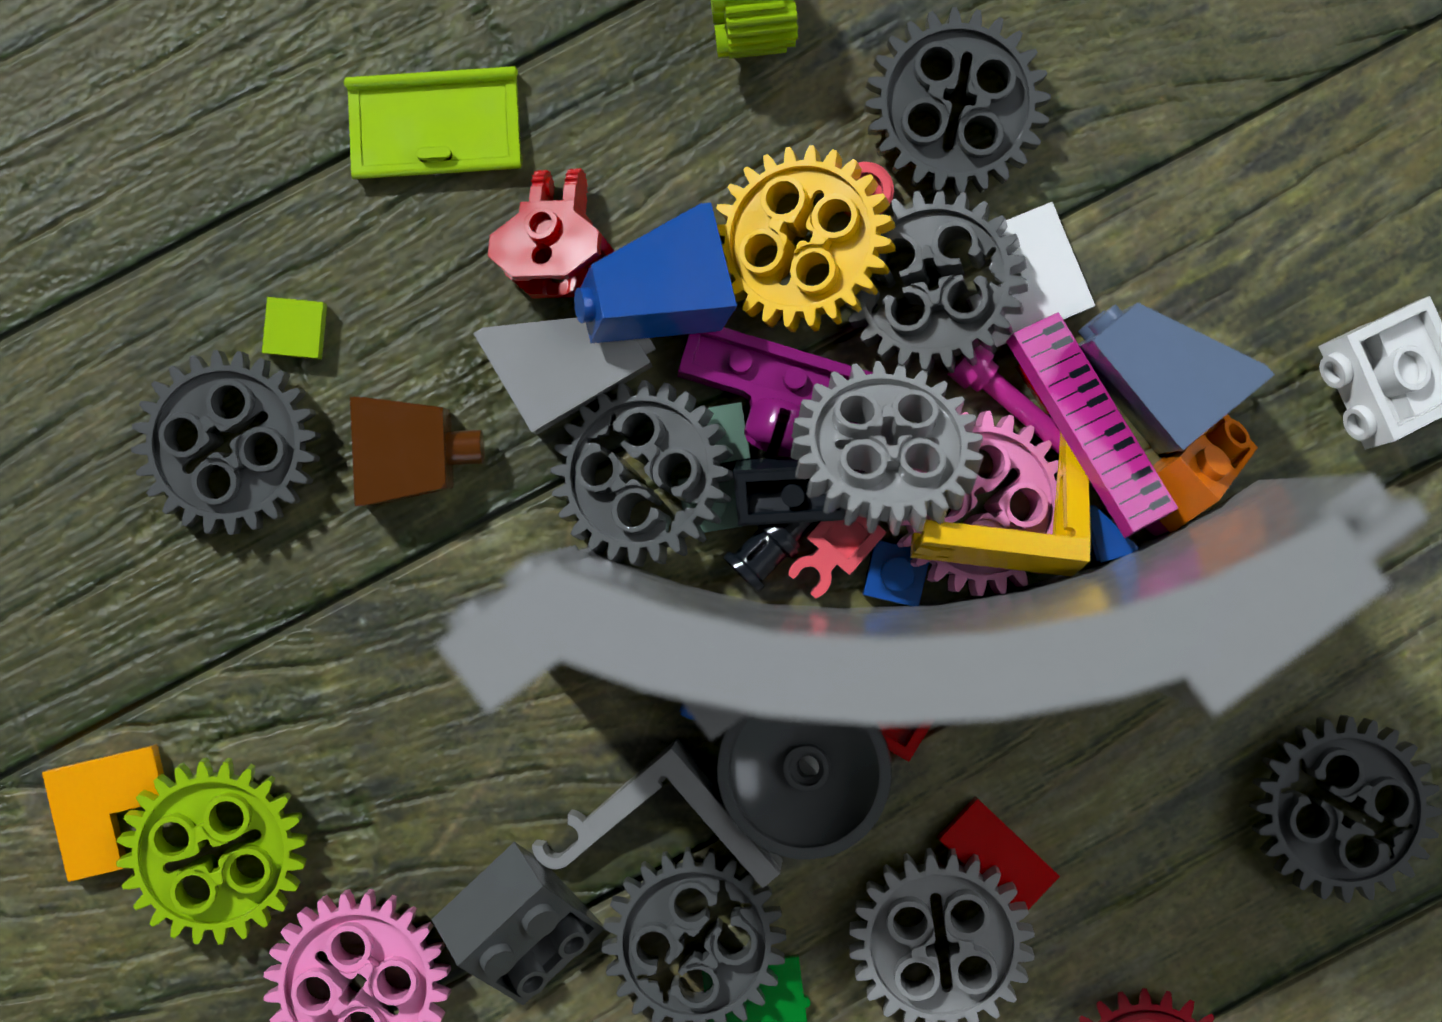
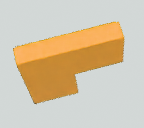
M157 744L42 772L68 882L124 869L117 867L116 864L120 857L126 854L125 847L117 843V838L121 835L116 813L141 807L136 797L143 790L153 792L159 796L153 781L159 775L164 774Z

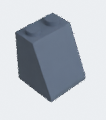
M1136 303L1122 311L1115 304L1108 310L1100 312L1078 331L1084 339L1078 345L1111 399L1157 454L1184 450L1274 376V373L1267 365L1140 303Z

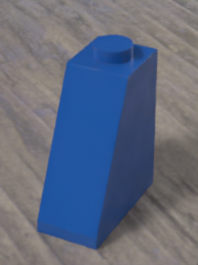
M712 203L698 204L591 264L581 287L576 289L574 296L576 316L580 323H586L590 344L716 332L723 329L736 309L737 303Z

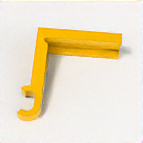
M1061 432L1052 534L952 522H942L939 524L934 520L926 519L921 533L914 532L912 534L910 558L1073 577L1090 562L1089 478Z

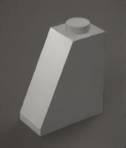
M577 318L483 327L473 333L531 433L537 435L577 412L579 407L587 406L594 402L602 393L607 394L618 388L620 383H626L653 367L647 354L656 349L650 338L590 344L586 323H580Z

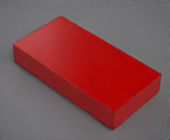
M976 796L937 836L949 850L950 848H955L957 857L964 864L973 854L978 855L980 874L996 865L1001 874L997 887L1013 882L1018 893L1010 903L1025 902L1028 910L1060 877L1056 871Z

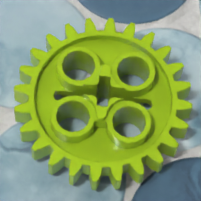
M208 757L199 761L196 775L192 774L185 763H181L175 768L176 783L164 774L159 775L153 781L159 796L153 792L143 790L136 797L138 803L145 811L130 810L125 814L123 819L129 825L136 828V831L123 832L117 838V843L132 848V852L121 856L116 864L117 867L134 870V874L122 884L123 890L141 889L143 894L136 901L133 908L138 910L151 904L156 909L150 921L152 927L161 923L167 917L173 921L170 937L175 939L186 926L192 928L193 943L199 944L206 931L213 930L214 937L218 945L225 942L230 927H233L242 939L247 938L251 931V918L263 928L267 927L271 921V915L267 906L281 912L284 911L288 900L280 890L296 892L301 882L288 871L304 869L307 858L292 853V850L304 846L308 839L305 834L291 833V828L298 824L303 817L301 812L284 814L282 810L292 795L287 792L273 798L269 793L274 784L275 777L270 776L258 785L253 782L255 765L250 764L240 776L235 775L232 758H227L223 762L219 772H213L212 765ZM229 801L238 805L243 812V823L233 827L222 823L217 817V804ZM170 822L182 825L188 832V845L176 847L169 844L163 837V825ZM257 829L261 832V837L256 840H248L229 846L218 861L214 854H208L178 870L169 872L165 869V864L168 862L180 861L198 854L208 840L212 847H218L251 830ZM245 854L256 856L264 865V875L257 878L244 876L237 868V857ZM195 875L203 878L209 885L210 895L202 899L193 898L188 895L183 886L184 877Z

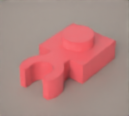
M858 516L850 526L845 525L844 520L819 522L806 537L818 549L812 556L806 555L796 559L790 566L788 575L794 579L803 568H816L819 572L820 580L810 592L816 599L829 589L832 580L831 571L836 565L850 575L887 532L878 525L874 533H868L866 518Z

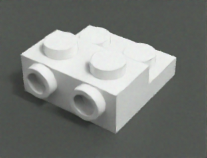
M1430 296L1410 303L1388 315L1359 326L1318 346L1323 356L1319 365L1321 376L1330 387L1338 389L1347 409L1343 415L1344 427L1352 438L1362 442L1365 450L1394 442L1442 417V321Z

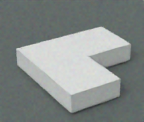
M1053 202L1006 220L1008 227L1002 237L1017 234L1020 247L1011 255L1025 256L1027 268L1017 273V275L1027 280L1028 291L1012 295V297L1022 303L1023 314L1005 315V318L1011 324L1013 333L1057 312L1060 313L1064 320L1095 307ZM979 294L970 296L967 299L971 311H974L982 301V297ZM997 331L992 334L996 348L1006 344V340L1010 337V335Z

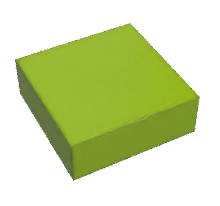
M267 297L262 353L266 355L322 360L327 304L317 301Z

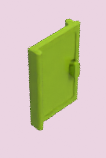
M511 66L345 77L343 83L348 90L352 179L522 169L517 68Z

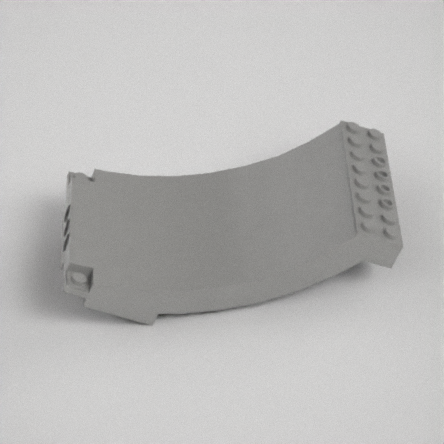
M1374 477L1258 482L1212 513L1199 514L1173 533L1169 532L1137 545L1140 551L1081 569L1073 577L1062 575L1019 590L1006 592L1005 594H993L938 605L868 609H833L760 604L682 585L627 564L611 561L607 557L594 553L590 547L579 550L574 545L568 548L554 549L551 552H542L539 555L534 554L502 578L507 588L504 589L503 587L499 591L495 590L490 594L486 593L482 597L478 596L447 618L444 622L451 630V633L436 643V645L487 714L557 662L562 661L646 692L678 698L710 742L747 714L772 718L880 727L991 722L1117 701L1147 691H1152L1215 719L1390 590L1373 564L1425 527L1429 518L1417 502L1391 501Z

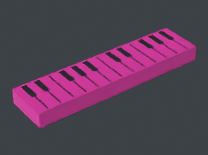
M1057 312L1014 332L1006 340L1008 346L1124 538L1177 510L1176 503L1060 313Z

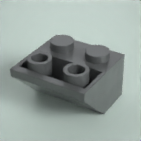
M513 842L431 919L458 967L521 1005H524L534 995L541 992L560 970L574 957L580 955L587 948L588 944L604 930L602 923L550 868L543 866L532 853L516 842Z

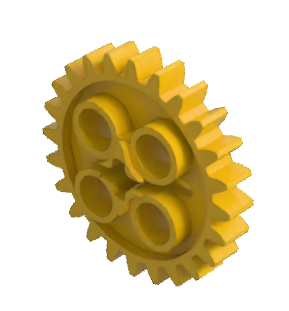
M809 145L804 160H799L792 148L786 147L784 163L779 165L766 154L763 156L765 171L760 175L749 167L743 169L749 182L745 188L734 184L728 185L727 188L736 198L734 204H717L716 207L727 219L726 224L717 225L720 239L724 241L722 247L731 283L733 282L732 287L736 302L746 298L742 310L752 318L763 310L762 321L771 328L777 324L783 315L784 325L790 332H796L801 318H805L807 324L814 332L819 331L821 315L826 313L837 325L841 324V306L847 304L853 310L860 312L862 308L856 296L860 290L873 295L879 292L869 279L872 273L889 274L890 269L878 257L879 254L894 252L896 246L891 239L881 236V234L889 232L896 227L891 216L878 214L883 212L890 204L884 193L872 195L877 189L878 183L871 174L859 179L862 168L855 159L849 161L841 169L842 158L837 150L832 149L824 161L821 162L820 154L814 145ZM792 193L799 194L798 204L792 211L785 214L776 213L777 204L781 198ZM824 193V197L814 207L813 201L816 195ZM842 211L851 212V220L846 228L835 233L827 231L828 221L833 215ZM808 231L811 233L812 238L809 242L800 241L797 246L793 244L796 236L805 237ZM770 245L777 246V255L773 262L764 267H755L756 255L761 249ZM821 263L829 264V274L825 281L815 286L806 285V275L813 266ZM790 272L791 278L789 283L781 285V280Z

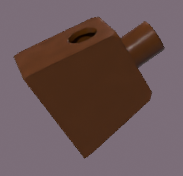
M359 396L350 397L355 506H375L452 489L454 487L453 465L484 464L485 447L483 431H452L449 409Z

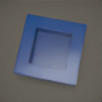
M879 541L872 549L862 594L919 607L929 562L919 567H913L910 564L912 560L910 558L911 548L898 547L896 544Z

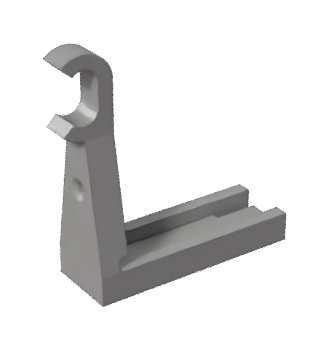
M678 738L589 816L586 817L583 813L571 809L568 813V825L575 828L578 833V840L561 853L553 852L545 840H535L532 844L534 856L543 866L550 869L564 868L663 786L662 782L667 778L762 888L780 874L783 862L780 855L760 847L737 827L726 810L719 785Z

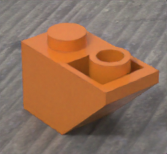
M1226 414L1184 450L1167 452L1153 465L1178 507L1173 513L1159 520L1170 533H1173L1217 503L1258 447L1250 439L1247 430L1240 422Z

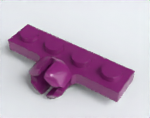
M723 327L721 331L689 334L677 377L733 393L747 399L750 402L751 409L744 429V435L749 443L767 452L775 424L786 426L778 455L791 457L795 418L799 417L802 400H811L813 387L816 383L828 388L831 373L834 371L842 375L846 380H849L852 366ZM863 370L866 375L872 374L870 371Z

